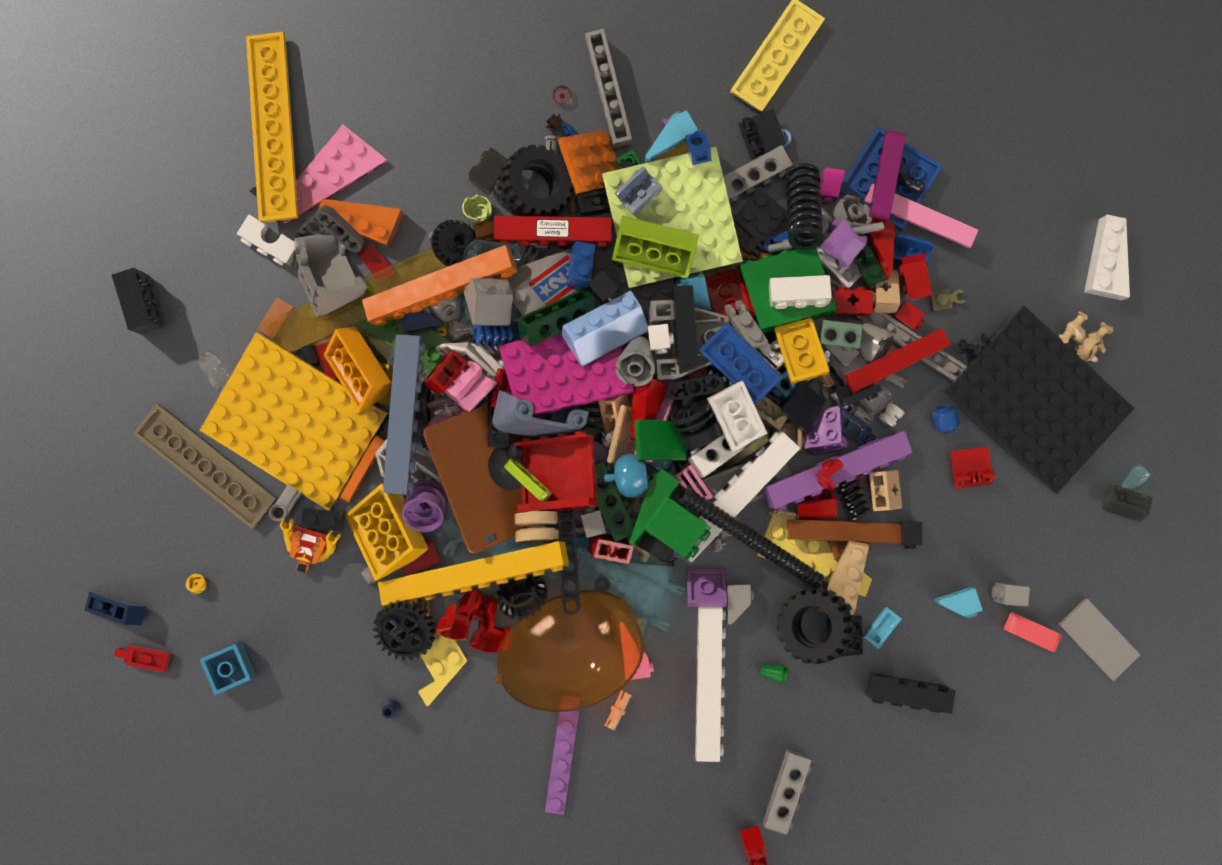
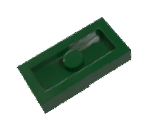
M871 246L863 247L854 258V261L867 287L884 282L886 276Z

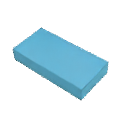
M885 607L862 637L879 649L902 618L888 607Z

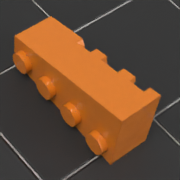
M322 199L319 208L322 206L331 207L363 238L387 248H391L404 215L403 211L398 208Z

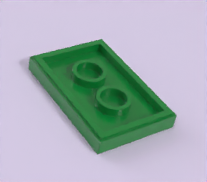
M635 420L636 460H687L686 449L679 437L681 432L676 431L672 421Z

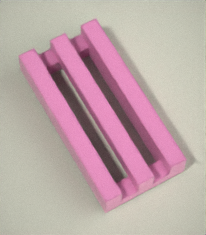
M691 464L675 474L683 488L687 487L680 477L684 474L695 492L700 494L701 497H704L706 500L713 497ZM690 470L707 494L706 496L702 495L687 471Z

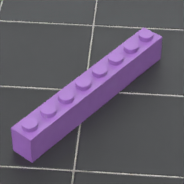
M896 431L830 458L831 460L840 459L844 465L830 477L831 481L838 487L839 482L844 480L845 482L853 481L856 479V475L861 473L862 475H867L873 472V468L889 466L890 461L896 460L897 462L906 459V455L912 453V449L905 431ZM825 461L766 484L762 491L768 507L778 511L787 508V504L790 502L795 504L804 501L805 496L821 494L824 488L819 485L818 477L815 474L823 468L821 465Z

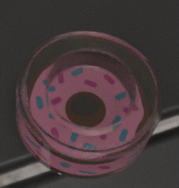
M564 85L557 86L553 91L554 102L560 106L569 104L572 98L570 89Z

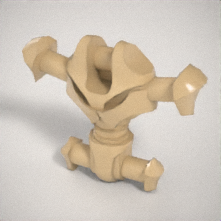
M1080 311L1077 313V318L1067 324L1066 331L1063 335L1060 334L1059 338L1063 343L1067 344L1071 337L1075 340L1074 352L1083 361H1093L1096 363L1098 359L1094 354L1097 351L1102 354L1106 352L1101 338L1106 333L1112 334L1114 327L1102 322L1098 331L1085 333V329L1080 325L1084 320H1087L1088 316Z

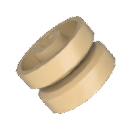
M529 511L515 514V525L527 527V529H520L515 532L516 543L559 541L558 530L556 528H546V526H553L558 523L557 512Z

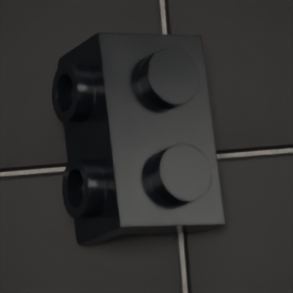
M848 384L835 389L841 407L849 406V408L860 405V400L862 399L872 400L878 397L877 393L883 391L880 384H872L854 394Z

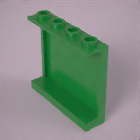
M816 248L810 250H785L779 255H766L761 260H748L740 265L739 272L743 276L758 327L763 334L773 332L776 327L812 318L817 320L834 315L836 306L833 297L830 304L824 307H815V305H807L804 308L787 306L785 309L770 307V278L825 275Z

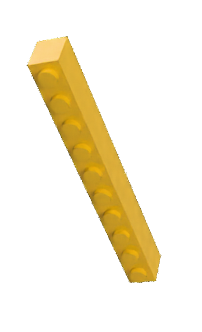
M557 541L379 582L382 606H387L389 602L395 604L396 600L403 603L406 599L408 605H410L412 601L419 603L418 599L421 598L427 601L436 599V595L439 594L445 597L454 595V591L457 590L463 593L472 591V587L478 586V589L490 587L492 582H496L499 585L508 583L510 578H515V581L526 579V575L532 573L533 576H540L550 569L552 572L564 570L563 566H568L569 561L565 542Z

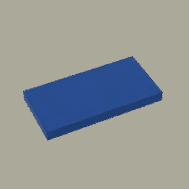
M728 322L699 349L733 384L739 381L744 382L754 405L784 377Z

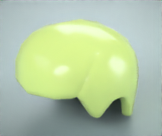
M483 196L467 197L462 205L464 215L468 221L474 224L488 221L493 214L492 203Z

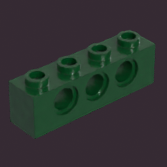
M581 289L517 318L520 339L531 347L562 332L563 325L596 309L594 296L585 289Z
M602 459L595 463L597 505L615 542L632 535L636 520L633 515L629 516L627 509L630 507L625 497L621 499L615 481L608 482L604 487L597 485L598 479L604 478L605 474L613 473L609 463L605 464ZM609 495L615 496V503L607 504L605 502L606 497ZM617 513L624 514V519L620 522L614 520V515Z

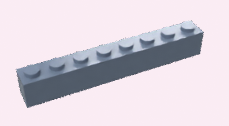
M396 334L383 493L410 495V491H413L414 479H411V472L415 471L416 464L415 459H413V451L416 452L417 440H414V436L419 428L416 412L420 411V400L417 399L418 392L421 393L422 381H419V375L423 373L424 363L421 361V353L425 352V341H422L423 338L420 336Z

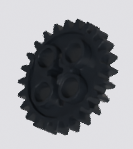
M406 599L402 604L399 600H396L395 604L389 602L387 607L383 606L376 615L377 618L373 622L375 626L372 629L376 633L373 637L379 638L376 643L377 645L383 644L381 651L388 650L387 656L393 653L395 654V659L401 656L402 661H405L408 656L410 661H412L414 656L419 659L422 654L425 655L428 649H431L432 643L435 640L436 630L433 628L436 623L430 622L433 616H426L427 609L421 611V604L418 607H414V601L408 605ZM408 618H412L415 622L409 621Z

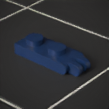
M841 408L843 434L860 445L869 443L868 437L875 440L876 436L871 433L872 428Z

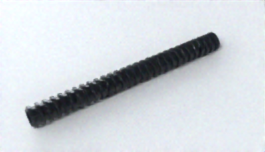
M686 487L679 494V503H683L685 507L688 506L690 510L698 513L699 516H703L704 519L712 522L713 525H717L719 529L722 528L724 532L727 531V534L746 544L747 547L760 553L761 556L774 562L775 565L788 571V573L802 580L808 586L815 589L822 584L824 579L822 573L814 570V568L805 564L799 558H796L771 540L763 537L762 534L749 528L748 525L739 522L738 519H735L728 512L715 506L714 503L701 497L700 494H696L694 490Z

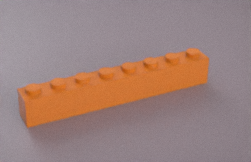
M506 245L363 299L362 302L367 320L375 326H383L392 319H401L408 313H417L424 307L436 306L440 304V301L458 297V294L464 293L472 278L507 279L512 274L517 273V268L511 250Z

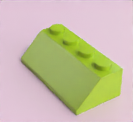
M622 215L612 260L688 279L699 234Z

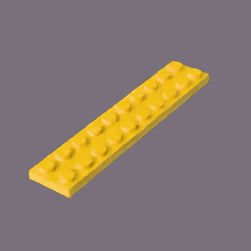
M284 32L246 36L258 218L262 223L299 219L286 36Z

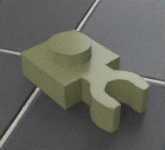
M949 289L933 291L932 295L929 296L932 312L953 308L952 303L956 305L964 303L965 300L957 299V294L963 293V290H956L952 294H950Z

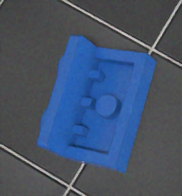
M897 233L894 238L893 263L902 265V257L925 253L928 267L929 255L934 243Z

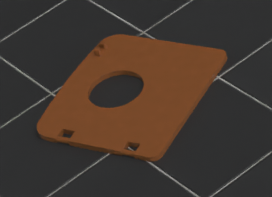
M488 404L435 423L424 429L425 441L469 552L473 554L479 553L516 537V531L527 529V527L515 525L517 505L522 504V485L516 490H505L497 486L489 474V457L496 448L488 447ZM509 433V445L521 442L523 438L539 440L536 437ZM493 534L495 540L488 543L486 536Z

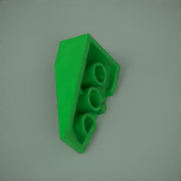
M662 468L659 471L655 470L649 478L651 482L648 485L629 542L634 547L647 532L643 527L666 496L673 499L682 487L680 481Z

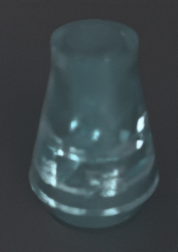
M1139 464L1137 467H1133L1121 486L1130 493L1133 489L1149 480L1148 477L1151 474Z

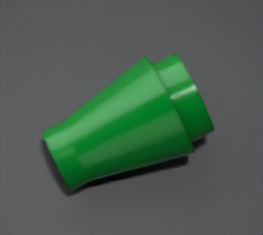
M762 664L760 676L779 684L786 683L789 668H786L785 665Z

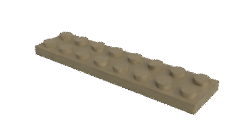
M156 403L132 433L251 529L256 527L277 500L274 495L160 404Z

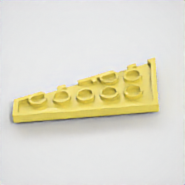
M784 514L772 515L764 537L785 549L791 555L799 558L805 564L814 568V570L824 575L823 581L829 583L840 560H834L829 543L827 541L787 540V520H798L797 517ZM864 572L859 595L866 597L872 579Z

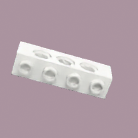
M722 434L701 449L700 447L690 452L692 456L688 458V461L699 477L703 478L750 444L732 452L730 448L725 449L722 446L723 439H726L724 434ZM708 450L713 451L715 455L714 460L707 458L706 453Z

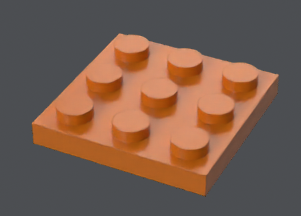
M607 130L561 137L557 140L576 195L605 190L602 173L620 169Z

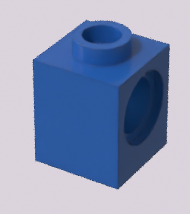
M705 131L685 135L687 151L692 166L712 161L711 149Z

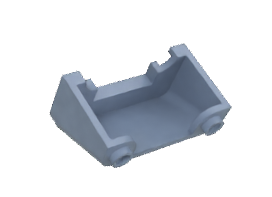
M499 390L492 423L496 429L502 432L539 438V436L554 438L556 434L567 433L570 435L583 428L589 412L575 406L550 413L548 419L532 417L533 405L530 401L515 397L510 392Z

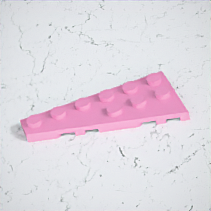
M342 124L296 180L298 217L304 215L306 211L314 206H318L322 199L334 196L356 182L363 175L369 174L379 165L388 162L387 159ZM296 219L281 220V221H282L283 223H285L286 225H288L289 223L293 222V221L296 220Z

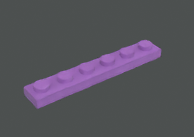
M562 695L545 807V812L564 815L581 698Z

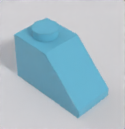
M972 587L934 599L935 603L961 616H966V618L975 617L978 615L977 612L983 611L976 589Z

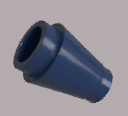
M389 699L383 703V717L392 719L400 714L401 706L398 701Z

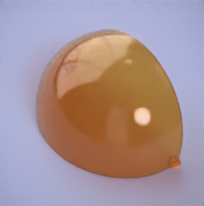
M597 590L580 591V609L575 615L564 613L561 595L546 601L545 606H540L541 611H536L535 616L529 615L528 620L523 617L512 627L499 649L497 657L498 673L494 677L496 684H502L512 698L533 709L548 712H568L596 705L619 692L636 674L644 653L643 637L640 627L644 626L642 619L635 617L633 611L623 599L608 592L600 593ZM574 601L566 602L565 606L568 611L576 610L577 605Z

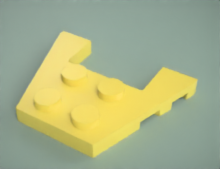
M437 633L434 635L435 640L432 643L431 649H428L425 655H421L435 680L418 691L426 706L431 704L468 661L457 640L442 637Z

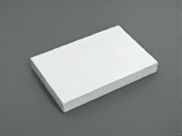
M739 381L707 398L732 452L768 434L743 381Z

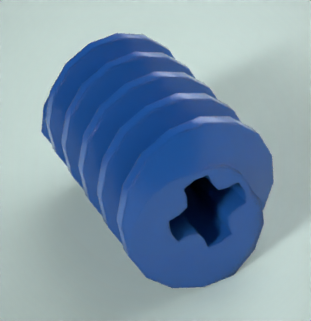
M514 324L511 326L473 325L472 336L478 346L481 344V340H483L484 346H487L489 341H491V347H495L496 342H498V346L504 343H511L516 335Z

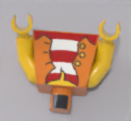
M283 518L280 528L283 530L284 541L290 557L299 559L297 571L307 573L310 563L319 564L324 562L334 553L337 541L341 537L340 534L334 537L332 535L333 530L327 534L309 528H301L299 525L292 528L294 519H291L289 524H287L285 518Z

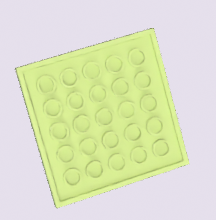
M717 147L710 148L712 161L693 166L687 153L602 173L616 236L618 235L622 215L699 234L689 274L742 262ZM644 166L648 173L662 185L663 190L634 216L619 201L615 192L632 177L635 171ZM623 263L629 288L679 277Z

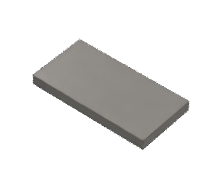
M1087 598L1081 601L1058 624L1111 681L1119 677L1141 655Z

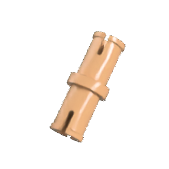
M623 690L620 691L615 704L610 708L612 710L604 726H608V728L614 731L616 730L621 716L626 713L624 710L632 697L631 694Z

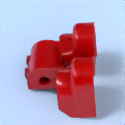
M474 589L463 595L458 612L456 604H452L446 609L445 616L439 619L436 633L442 637L452 640H466L470 624L475 619L478 621V630L472 632L469 646L475 650L491 654L508 651L512 636L509 626H494V616L498 605L496 599L491 595L484 597L481 591Z

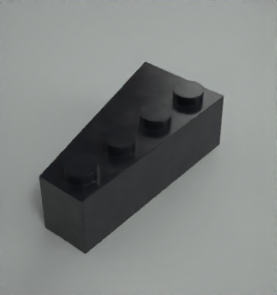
M870 673L867 696L874 703L883 704L886 701L898 707L907 705L912 709L922 710L923 708L931 712L952 714L956 690L943 684Z

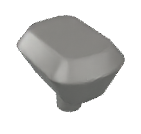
M715 537L712 541L713 550L715 552L721 551L722 546L726 544L725 541L722 542L721 538Z

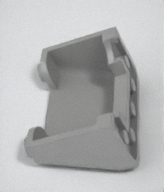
M330 232L295 238V269L317 317L324 316L363 296L365 291H367L366 281L362 280L360 276L355 277L345 256V249L347 248Z

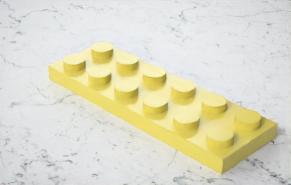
M792 0L732 87L730 93L762 113L825 18L800 1Z

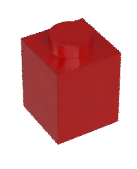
M904 301L892 318L907 328L914 330L918 329L924 322L922 317L925 313L908 301Z

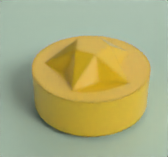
M193 574L186 580V588L193 594H200L207 587V581L201 574Z

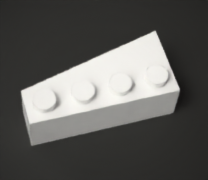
M1105 215L1099 219L1084 293L1117 300H1124L1130 297L1126 218Z

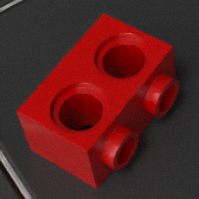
M452 350L442 357L423 380V383L436 395L441 394L448 389L468 362L455 350Z

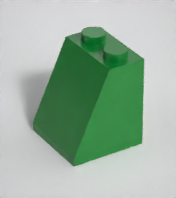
M668 496L663 499L643 527L647 532L686 559L695 557L699 551L698 546L702 541L705 542L709 538L712 528Z

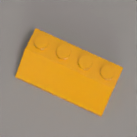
M356 326L336 329L324 356L358 412H363L385 397L392 383Z

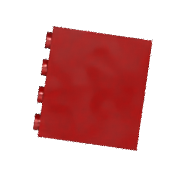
M576 431L574 435L569 436L567 433L556 434L554 438L539 436V440L523 438L521 442L514 443L523 449V456L520 458L521 464L552 493L546 502H542L522 485V504L517 505V513L597 507L594 437L592 435L586 434V431Z

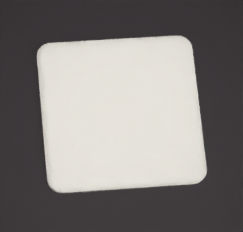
M787 464L775 474L777 480L791 474Z

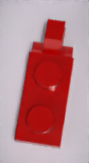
M127 645V649L120 647L115 649L114 656L124 658V663L130 666L167 672L171 652Z

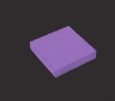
M687 569V607L727 606L725 569Z

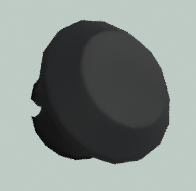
M510 444L506 450V455L508 459H519L523 456V449L516 447L515 444Z

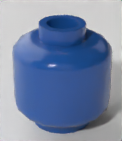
M950 404L936 407V411L932 414L935 428L940 432H944V434L955 432V428L960 425L956 408L951 407Z

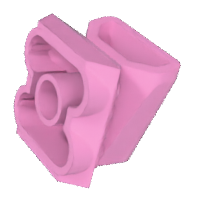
M468 361L466 367L444 393L465 411L470 412L497 385V382L483 376L482 368L477 363Z

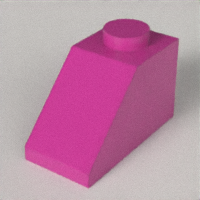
M825 168L820 175L822 202L832 203L837 200L845 170Z

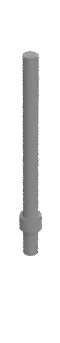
M879 222L852 229L859 235L884 230V224ZM832 232L824 234L823 242L829 237V235ZM813 238V239H803V241H812V240H815L816 238ZM788 239L783 240L782 243L768 245L769 253L792 250L794 248L789 244Z

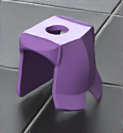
M837 218L828 223L832 233L818 247L834 257L838 268H843L849 265L866 245L867 237L865 235H857L846 220L841 222Z

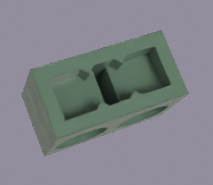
M822 320L819 334L820 344H823V348L835 349V346H840L842 351L854 352V348H860L863 325ZM829 329L835 332V338L832 341L828 340L825 336L826 331ZM848 332L854 334L855 339L852 343H848L845 340V335Z

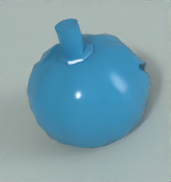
M636 454L622 455L616 461L614 474L604 475L605 482L615 481L618 491L625 497H638L643 495L648 489L645 460H636Z

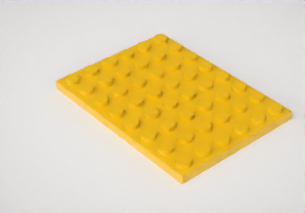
M256 332L200 431L286 485H291L296 490L302 492V495L326 510H332L383 424L388 412L375 404L363 412H358L341 383L261 333Z

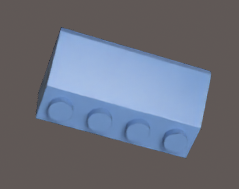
M631 290L563 325L562 336L581 367L648 332V325L642 308Z

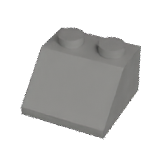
M472 278L464 290L472 324L509 325L513 294L508 279Z

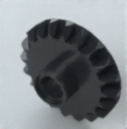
M446 220L440 223L432 234L431 246L433 253L441 263L448 267L475 257L480 252V246L474 229L470 227V224L464 223L463 220ZM454 239L459 240L461 246L456 245Z

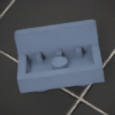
M643 166L635 171L625 184L618 188L615 195L636 216L663 190V187Z

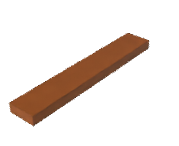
M788 519L787 540L901 544V524Z

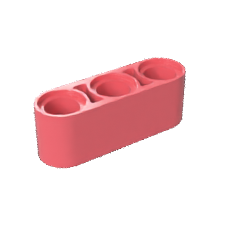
M1010 612L1003 630L1055 653L1062 638L1061 634L1013 612Z

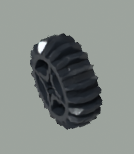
M532 573L526 575V579L515 581V578H510L508 583L499 585L500 590L496 591L498 596L496 601L499 609L505 616H509L512 620L517 618L520 621L523 617L528 620L529 615L535 616L536 611H541L540 606H545V600L548 599V588L541 576H533Z

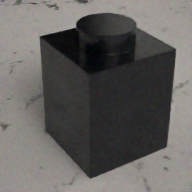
M899 521V524H901L902 540L900 545H905V549H916V545H922V522Z

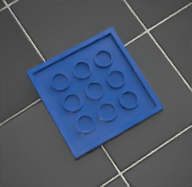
M877 127L841 184L839 194L842 196H857L861 199L859 202L863 206L866 204L864 200L871 185L875 184L883 138L886 131ZM904 143L899 173L903 172L913 182L921 180L925 187L920 193H914L897 181L895 194L920 204L943 165ZM890 214L888 220L895 222V227L903 231L908 221Z

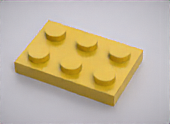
M812 318L774 328L791 384L829 374L830 371Z

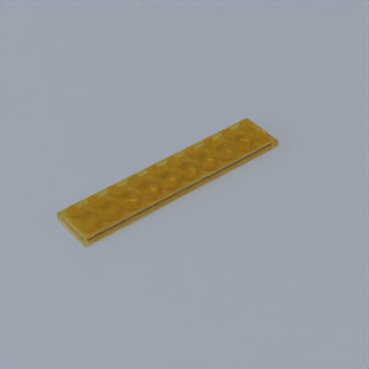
M431 247L362 278L367 283L365 294L324 316L317 317L309 302L268 320L264 324L271 340L293 353L304 346L312 345L332 336L338 328L352 327L367 320L362 302L363 299L448 266L436 258Z

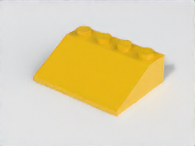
M381 483L345 515L375 581L416 560L429 549L421 532L409 528L403 520L402 510L405 502L403 495L383 493L384 483Z

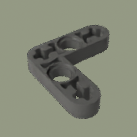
M329 206L319 208L295 232V237L299 238L320 234L323 230L327 229L352 252H359L365 244L364 238ZM311 222L317 223L319 228H315ZM336 226L342 227L344 232H340Z

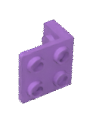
M836 406L821 409L810 432L804 433L805 449L813 456L850 449L849 441L842 436L841 408Z

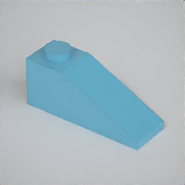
M687 110L682 113L678 111L671 116V119L645 155L646 163L685 143V135L698 132Z

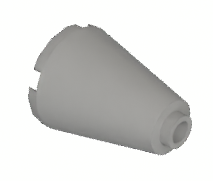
M852 317L844 318L841 321L863 325L860 348L857 350L868 363L879 359L880 357L878 356L882 353H886L893 341L894 333ZM851 332L846 333L845 339L852 343L855 339L854 334Z
M638 336L631 340L616 361L615 372L618 378L625 384L631 383L635 384L634 386H642L653 378L655 363L650 344L644 337Z

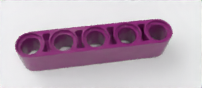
M886 130L869 217L889 220L904 147L905 133Z

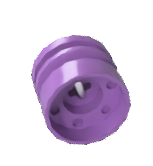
M420 480L414 483L413 491H410V495H406V501L402 510L403 520L409 528L419 532H430L441 525L447 504V495L444 488L431 480Z

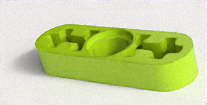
M510 458L505 464V469L540 501L546 502L552 495L551 491L517 460Z

